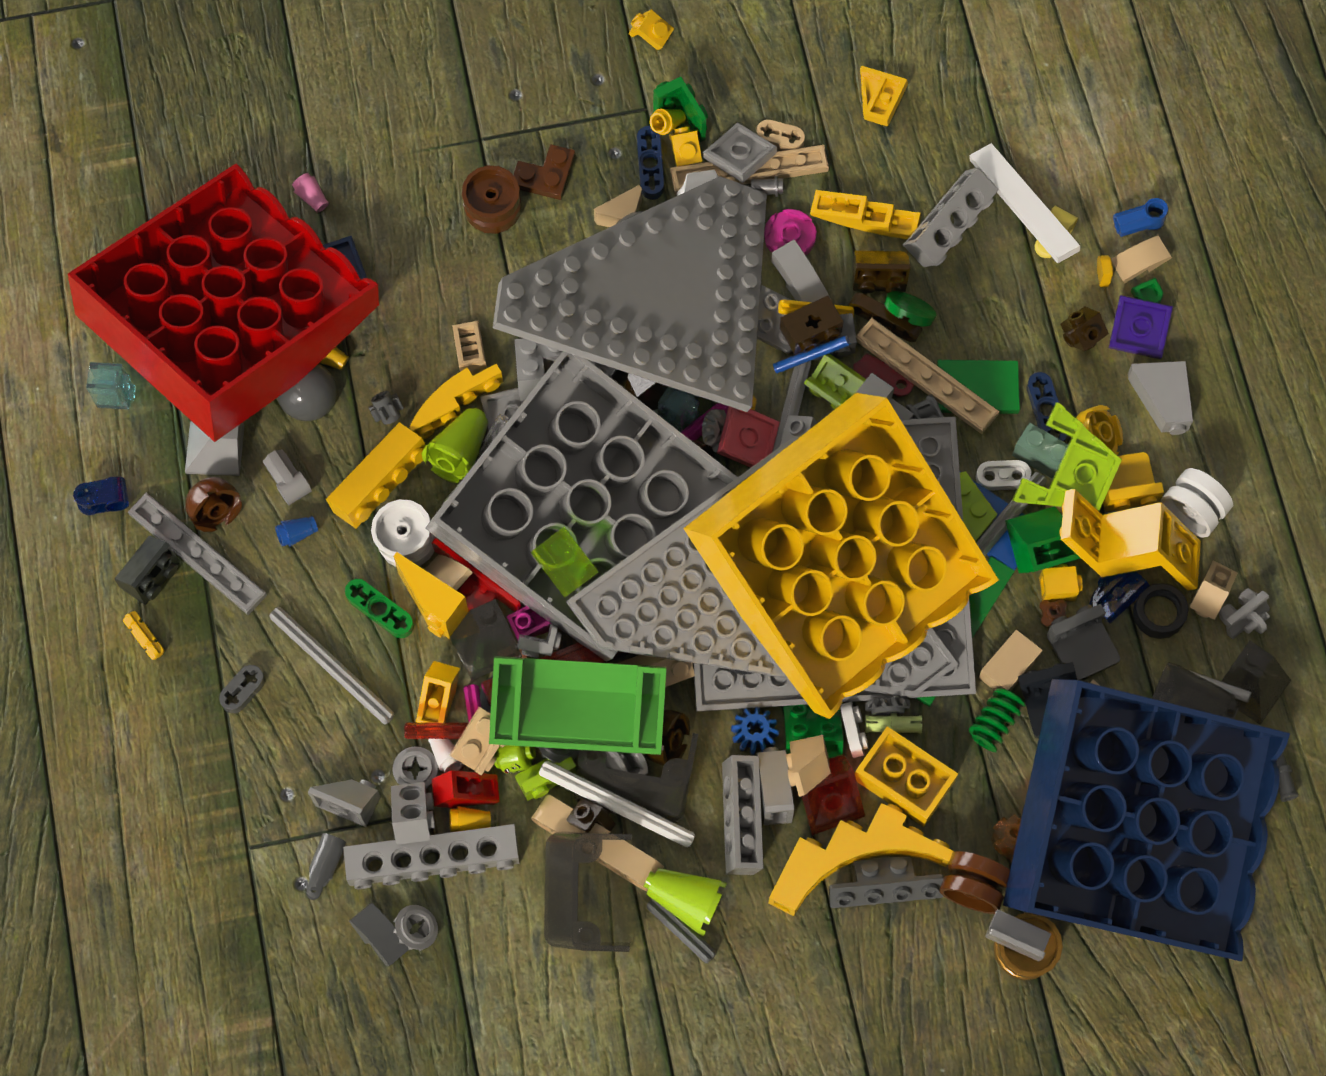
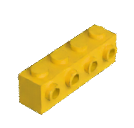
M399 422L326 498L333 513L357 529L362 522H365L379 504L388 498L389 494L398 484L407 478V475L417 464L423 461L421 453L426 446L423 438Z

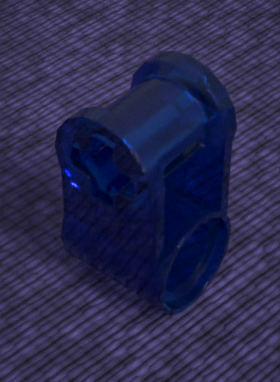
M109 477L104 480L81 483L75 488L73 493L79 511L85 515L121 511L129 507L126 480L123 477Z

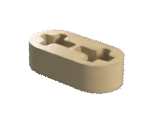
M764 120L757 126L756 134L777 146L778 150L803 148L805 134L799 127L773 120ZM767 129L772 130V134L769 137L764 136ZM792 136L797 137V140H795L794 143L789 142V139H791Z

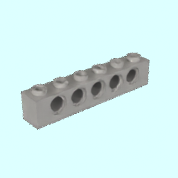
M514 824L430 835L429 841L396 845L395 840L343 847L346 880L349 886H354L355 889L370 888L372 886L371 883L383 882V885H396L400 883L401 879L409 878L414 882L425 881L429 879L428 876L439 874L441 878L456 876L457 872L468 871L469 874H479L485 872V868L497 867V870H509L514 868V864H520ZM486 845H494L497 848L492 856H484L481 851ZM463 848L468 851L467 857L463 860L453 858V854L457 849ZM431 852H436L440 855L439 860L434 864L425 862L426 855ZM402 856L411 858V863L405 868H400L396 865L397 860ZM373 860L383 862L381 869L375 872L368 870V865Z

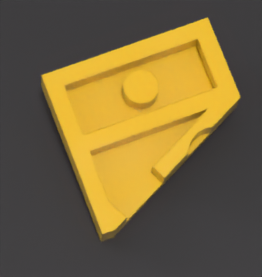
M861 66L864 120L888 127L908 86V81L905 78Z

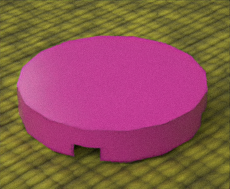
M786 209L778 214L775 213L767 221L764 240L766 247L771 253L790 241L795 240L803 253L807 255L815 245L817 231L812 219L800 210Z

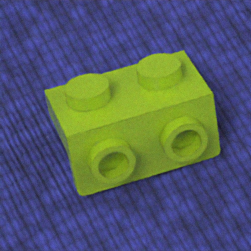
M826 354L821 359L812 376L807 378L804 384L809 387V391L813 395L825 398L831 403V407L836 409L853 396L866 379L831 354Z
M571 757L560 763H553L577 775V767ZM548 758L515 776L527 801L543 797L550 789L558 785L539 774L542 764L545 761L551 762Z

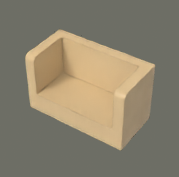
M1015 630L983 667L979 679L993 690L1001 688L1011 692L1019 683L1018 676L1024 675L1040 658L1043 650L1018 630Z

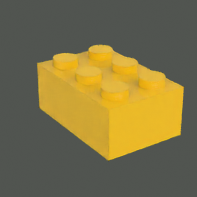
M887 726L855 771L853 780L887 803L898 806L905 815L924 827L955 783L958 773Z

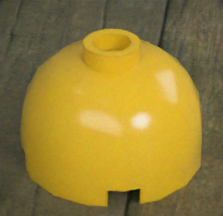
M1104 405L1094 406L1080 412L1076 418L1083 426L1118 455L1119 452H1116L1118 446L1123 444V432L1118 417L1116 415L1111 416L1107 411L1110 408Z

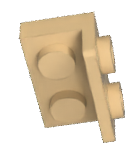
M478 707L451 751L450 756L482 775L484 770L489 772L497 758L494 754L499 746L503 748L505 745L489 744L491 713Z

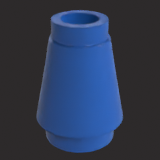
M311 516L281 521L280 525L275 526V531L281 546L288 545L291 547L313 533L318 532V527L314 517Z

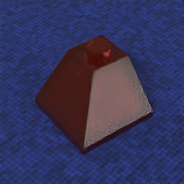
M844 754L830 758L831 774L806 795L801 796L812 835L837 827L840 820L847 823L848 820L854 821L865 817L854 770Z

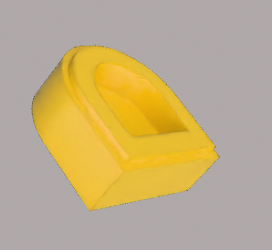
M1109 255L1098 256L1097 258L1099 287H1109L1111 283L1113 267Z

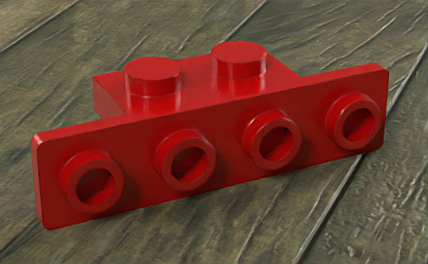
M437 538L432 541L433 549L437 554L451 558L473 572L457 591L465 596L468 611L475 617L480 619L496 599L513 612L521 609L519 600L456 554L450 547Z

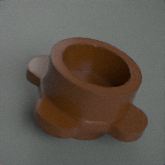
M1058 599L1054 602H1049L1048 600L1041 601L1039 608L1042 610L1041 623L1047 627L1052 626L1051 623L1055 619L1066 616V601L1063 599ZM1051 611H1056V615H1053Z

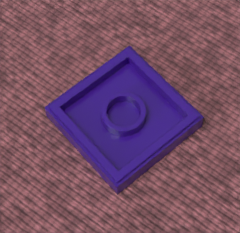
M1120 295L1108 348L1161 359L1173 306Z

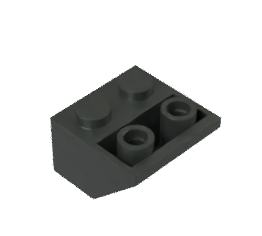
M148 536L115 577V581L122 590L146 605L149 600H154L161 591V585L165 580L174 576L178 569L179 561L170 544Z

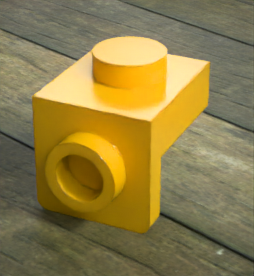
M651 9L643 14L638 13L631 22L633 27L628 34L631 37L639 35L656 50H660L674 28Z
M690 126L675 128V133L669 134V138L672 142L676 167L702 162L697 131L690 130Z

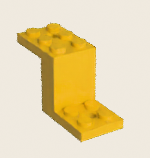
M1076 489L1065 491L1064 503L1062 504V527L1060 528L1061 540L1101 577L1162 566L1187 591L1198 589L1201 541L1162 502L1102 515Z

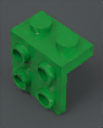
M681 76L670 82L660 83L653 90V113L657 109H681L685 113L686 120L692 130L697 131L698 140L700 142L706 139V131L708 130L706 124L708 113L702 104L698 105L695 100L696 96L692 86L689 83L686 84Z

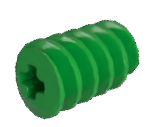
M995 689L993 697L988 699L987 706L982 708L981 715L976 717L975 724L969 728L973 740L983 748L996 753L997 748L993 741L1002 744L1003 739L999 732L1008 735L1009 730L1005 723L1014 726L1015 721L1011 714L1020 717L1021 712L1017 705L1026 707L1025 703L1008 690Z

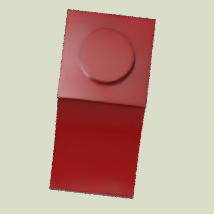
M451 770L432 779L434 807L457 808V806L494 805L500 802L498 777L496 774L483 773L480 775L475 772Z

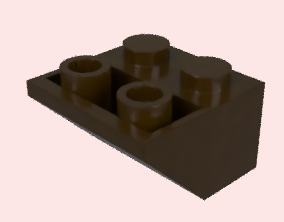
M854 250L853 291H860L866 294L873 293L874 291H886L887 293L891 291L906 292L910 272L908 251Z

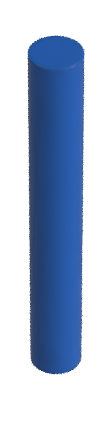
M847 335L817 346L807 353L802 352L773 364V368L778 374L850 345V340Z

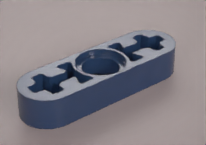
M645 126L637 133L640 187L645 198L654 200L661 197L664 192L660 134L654 132L651 126ZM646 136H651L652 149L647 150ZM647 158H654L658 164L653 168H648L644 166L643 161ZM649 176H654L655 190H650Z
M1037 372L1032 374L1028 380L1027 393L1038 428L1050 434L1052 428L1046 426L1049 416H1045L1040 412V406L1049 404L1054 407L1055 403H1059L1050 376L1043 372ZM1036 381H1039L1041 385L1045 384L1043 388L1044 397L1040 398L1039 388L1034 387ZM1061 433L1058 439L1065 442L1067 435Z

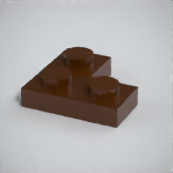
M550 144L543 167L518 161L513 175L517 179L520 190L561 200L576 156L575 150Z

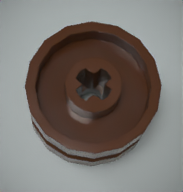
M487 165L477 168L467 176L462 187V200L468 222L475 229L484 233L496 234L511 228L520 217L522 206L520 188L514 175L509 170L500 166Z
M964 851L953 852L948 864V869L952 874L944 876L940 893L950 901L978 912L995 914L997 909L1001 910L1004 896L1000 891L1005 890L1007 887L1010 870L1002 864L978 854Z

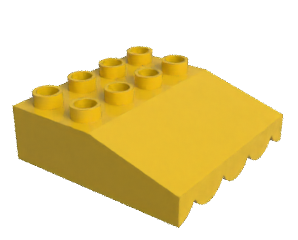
M855 393L683 528L751 631L813 712L828 719L839 710L845 697L855 695L872 685L883 673L886 663L898 660L916 649L925 639L929 628L941 625L961 612L967 605L971 594L980 592L999 581L886 397Z

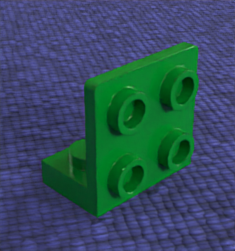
M809 705L784 706L786 754L791 753L790 742L823 735L830 766L842 765L843 733L840 708L828 719L814 713Z

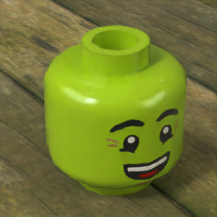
M505 745L503 748L499 746L494 754L497 757L494 765L506 774L525 771L531 767L532 760L536 757L535 747Z

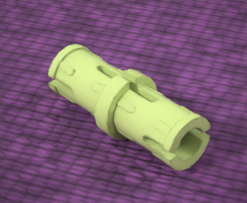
M891 713L890 716L865 715V733L883 732L887 726L897 733H922V715L897 716V713Z

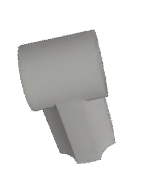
M283 449L274 450L263 460V464L276 482V487L288 506L312 492L300 471L297 472Z

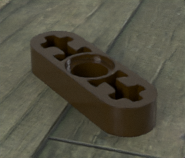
M855 293L848 306L854 308L856 315L868 321L873 318L893 334L906 341L916 342L922 332L921 326L908 322L910 318L905 316L902 319L897 318L888 311L884 304L865 294Z

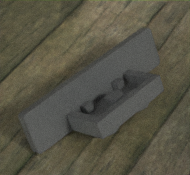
M911 856L854 861L856 882L832 884L829 886L831 908L944 897L940 893V887L944 878L943 874L915 876Z

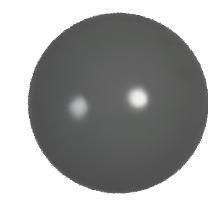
M318 364L299 383L277 399L281 408L290 417L300 421H314L325 416L333 408L337 398L336 381L327 368Z

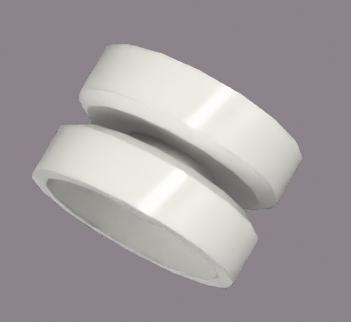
M1193 468L1185 469L1177 479L1176 486L1170 487L1161 499V502L1195 536L1202 538L1209 537L1217 527L1218 520L1223 519L1233 507L1231 496L1218 481L1210 475Z
M399 499L387 503L379 509L372 522L371 533L375 545L385 560L395 567L396 563L393 556L396 552L418 566L424 564L434 553L432 541L437 537L425 529L431 521L429 514L420 504L412 500Z

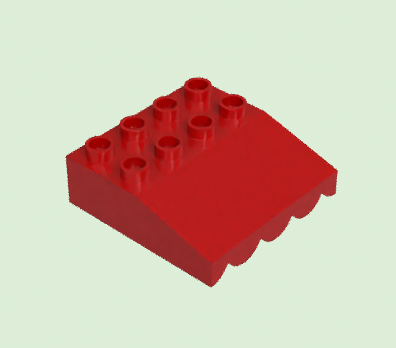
M237 163L67 274L75 315L214 442L299 383L379 306L378 284L369 278L360 279L351 262L337 249L332 247L325 249L314 230L298 217L289 218L281 203L271 192L262 187L255 189L246 173Z

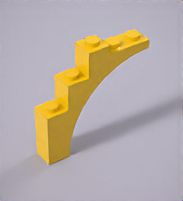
M881 803L867 833L862 831V826L848 820L846 823L840 820L826 850L821 848L822 844L809 837L806 840L800 837L769 897L768 904L794 916L804 899L821 881L837 870L854 863V861L878 856H911L947 867L954 851L950 850V846L939 839L932 841L924 837V833L915 827H904L907 815L903 814V810L894 804L888 803V805Z

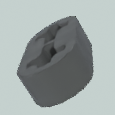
M255 665L245 666L227 684L219 697L220 704L225 711L234 714L240 712L262 689L265 678L261 669ZM256 673L255 677L258 681L255 684L249 682L246 685V676L248 674L253 676ZM229 695L233 697L237 695V699L239 700V702L237 704L230 703L228 705L229 701L227 697Z

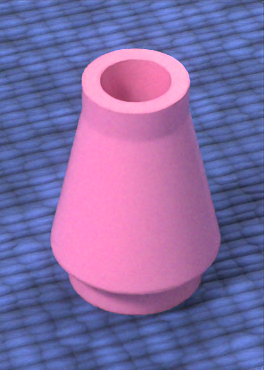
M305 173L293 182L294 193L317 213L323 211L329 205L315 176Z

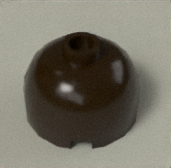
M664 710L661 755L644 754L650 761L665 767H674L679 763L687 748V744H682L684 734L690 735L688 716L674 710Z

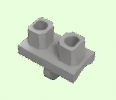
M1247 588L1238 597V601L1242 605L1240 609L1236 610L1231 604H1227L1220 609L1219 617L1226 625L1227 635L1230 638L1234 639L1243 631L1249 634L1255 630L1262 634L1267 630L1265 621L1270 618L1267 613L1270 607L1267 604L1269 595L1265 591L1257 594L1250 588Z

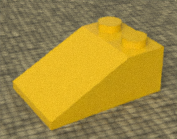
M396 552L393 557L398 573L427 623L428 630L438 637L444 635L451 639L469 614L465 596Z

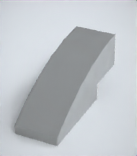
M795 240L772 252L771 262L786 281V288L796 301L814 302L828 295L820 278Z

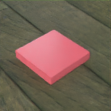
M729 406L717 453L751 468L772 453L780 422L751 409L745 412Z

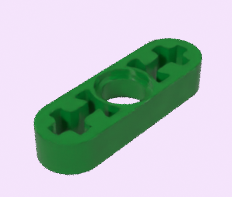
M353 579L348 582L345 587V595L351 605L396 638H406L412 633L414 623L409 613L366 581ZM361 587L363 588L362 591L364 596H366L369 599L367 604L365 602V599H363L361 596L357 595L355 598L353 597L354 594L352 590L354 588L356 590L361 589ZM377 602H383L387 605V610L382 615H375L372 612V606ZM393 610L395 611L393 613L395 619L400 622L405 619L407 626L405 629L402 627L398 628V630L396 629L395 622L390 619Z

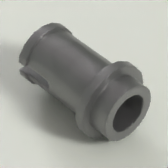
M775 176V179H751V188L760 190L767 195L775 194V197H778V194H783V178Z

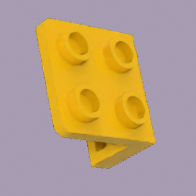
M1141 452L1118 456L1122 461L1103 501L1105 512L1113 510L1123 511L1133 507L1159 503L1164 494L1162 482L1155 483L1148 454Z

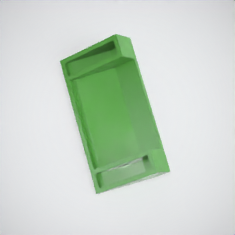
M495 656L489 744L661 755L666 667Z

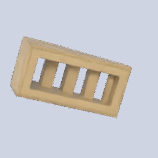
M479 321L452 325L460 372L468 367L472 376L487 369ZM475 333L473 336L460 338L461 335ZM477 343V344H474V345H469V346H464V347H462L463 345H468V344ZM479 353V354H476V355H471V356H466V357H464V355H470V354Z

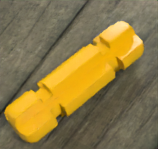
M136 611L126 614L123 622L128 629L132 628L131 633L142 648H147L145 652L152 660L160 658L165 650L159 642H155L157 639L145 622H140L142 618Z

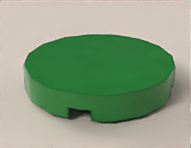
M891 291L887 294L884 302L885 307L897 318L902 319L903 316L910 318L908 322L921 327L930 326L937 316L932 306L920 298L905 292Z

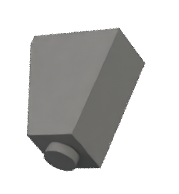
M1186 362L1131 364L1127 374L1128 380L1161 433L1170 432L1171 435H1180L1189 431L1193 417Z
M769 747L764 749L763 752L757 753V756H759L763 824L792 823L794 803L788 777L786 750L779 751L777 747Z

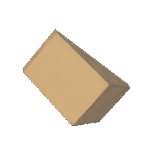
M640 185L594 209V221L596 224L612 227L626 215L639 211L642 203V188Z

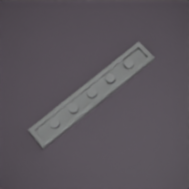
M147 492L128 511V514L157 539L170 544L172 550L179 558L247 615L267 596L266 592Z

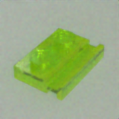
M565 527L530 552L564 598L598 573V570Z

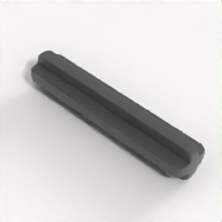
M653 899L648 902L647 909L704 963H709L715 957L716 950L697 932Z

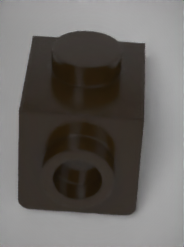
M584 798L580 799L567 818L570 825L587 833L591 831L596 823L610 832L616 825L609 816L610 811L597 803L594 804Z

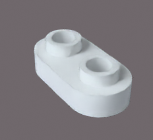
M1021 460L987 461L978 467L976 482L987 490H1013L1018 488L1021 479L1015 480L1012 474H1019L1021 479L1029 480L1031 478V469L1027 463ZM985 475H992L994 480H986Z
M852 701L843 703L841 705V713L852 757L864 756V750L869 749L865 732L860 733L858 723L863 722L859 706H853Z

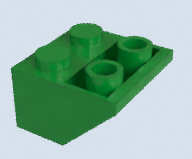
M1055 506L1005 520L1019 573L1036 572L1080 559L1061 540L1060 528L1062 527L1063 516Z

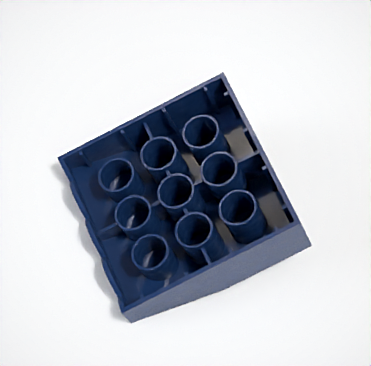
M1052 679L1003 906L1242 961L1244 945L1241 929L1247 924L1252 914L1256 895L1253 872L1259 867L1267 846L1268 831L1265 816L1271 810L1279 789L1280 775L1276 761L1283 753L1290 733L1079 680Z

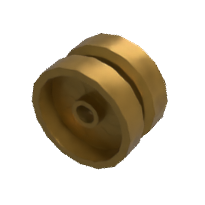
M1033 913L1019 914L1015 917L1051 933L1044 950V958L1037 961L994 942L995 959L1001 969L1011 977L1021 980L1036 979L1052 970L1060 960L1063 949L1061 934L1055 924L1045 916Z

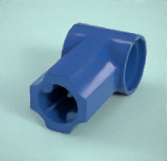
M1152 198L1145 205L1114 214V227L1117 234L1123 237L1146 229H1160L1164 225L1168 206L1162 199ZM1149 212H1157L1160 214V216H1151Z

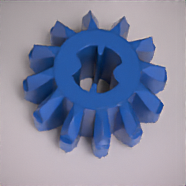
M757 706L754 709V714H751L750 710L746 708L743 711L744 717L741 715L735 716L737 724L731 726V732L736 733L733 736L734 743L742 742L740 745L741 751L750 747V754L755 755L756 748L763 752L766 749V745L774 747L775 740L773 738L779 736V730L774 728L777 725L776 719L768 720L770 717L769 710L760 715V708ZM756 727L760 728V733L750 734V728L753 730Z

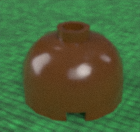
M209 477L200 480L189 490L186 496V512L196 529L203 532H213L217 530L215 526L225 521L227 526L238 516L242 508L241 496L230 482L219 477Z

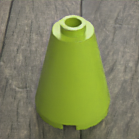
M477 408L466 409L424 447L421 453L422 459L425 464L429 461L433 465L431 471L452 483H458L460 480H463L476 463L488 427L486 414Z
M658 868L656 873L650 871L644 887L648 888L647 895L695 932L704 936L706 930L701 929L703 923L710 924L722 896L717 891L720 886L725 888L727 883L721 880Z

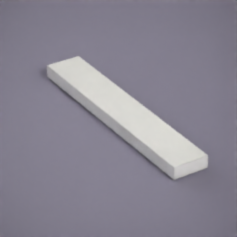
M992 143L969 155L970 162L975 168H979L996 186L999 196L1057 263L1080 251V245Z

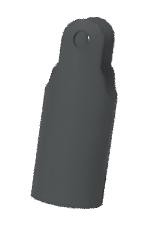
M322 834L309 866V883L306 889V895L309 899L316 900L319 898L323 887L333 878L346 841L330 834Z

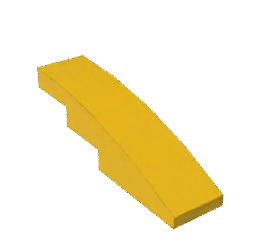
M821 190L815 191L810 212L811 216L835 224L902 239H908L921 222V213L895 210L894 204L870 202L867 196Z

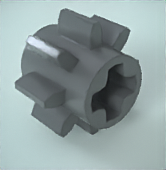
M389 391L376 394L371 399L373 405L368 407L375 422L381 420L385 425L398 420L401 417L399 410L404 409L397 393L391 396Z

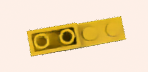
M494 364L472 376L467 367L447 380L421 406L409 427L410 430L426 439L436 429L442 426L447 427L461 414L460 405L472 403L477 396L484 392H493L503 383L502 372L498 365Z

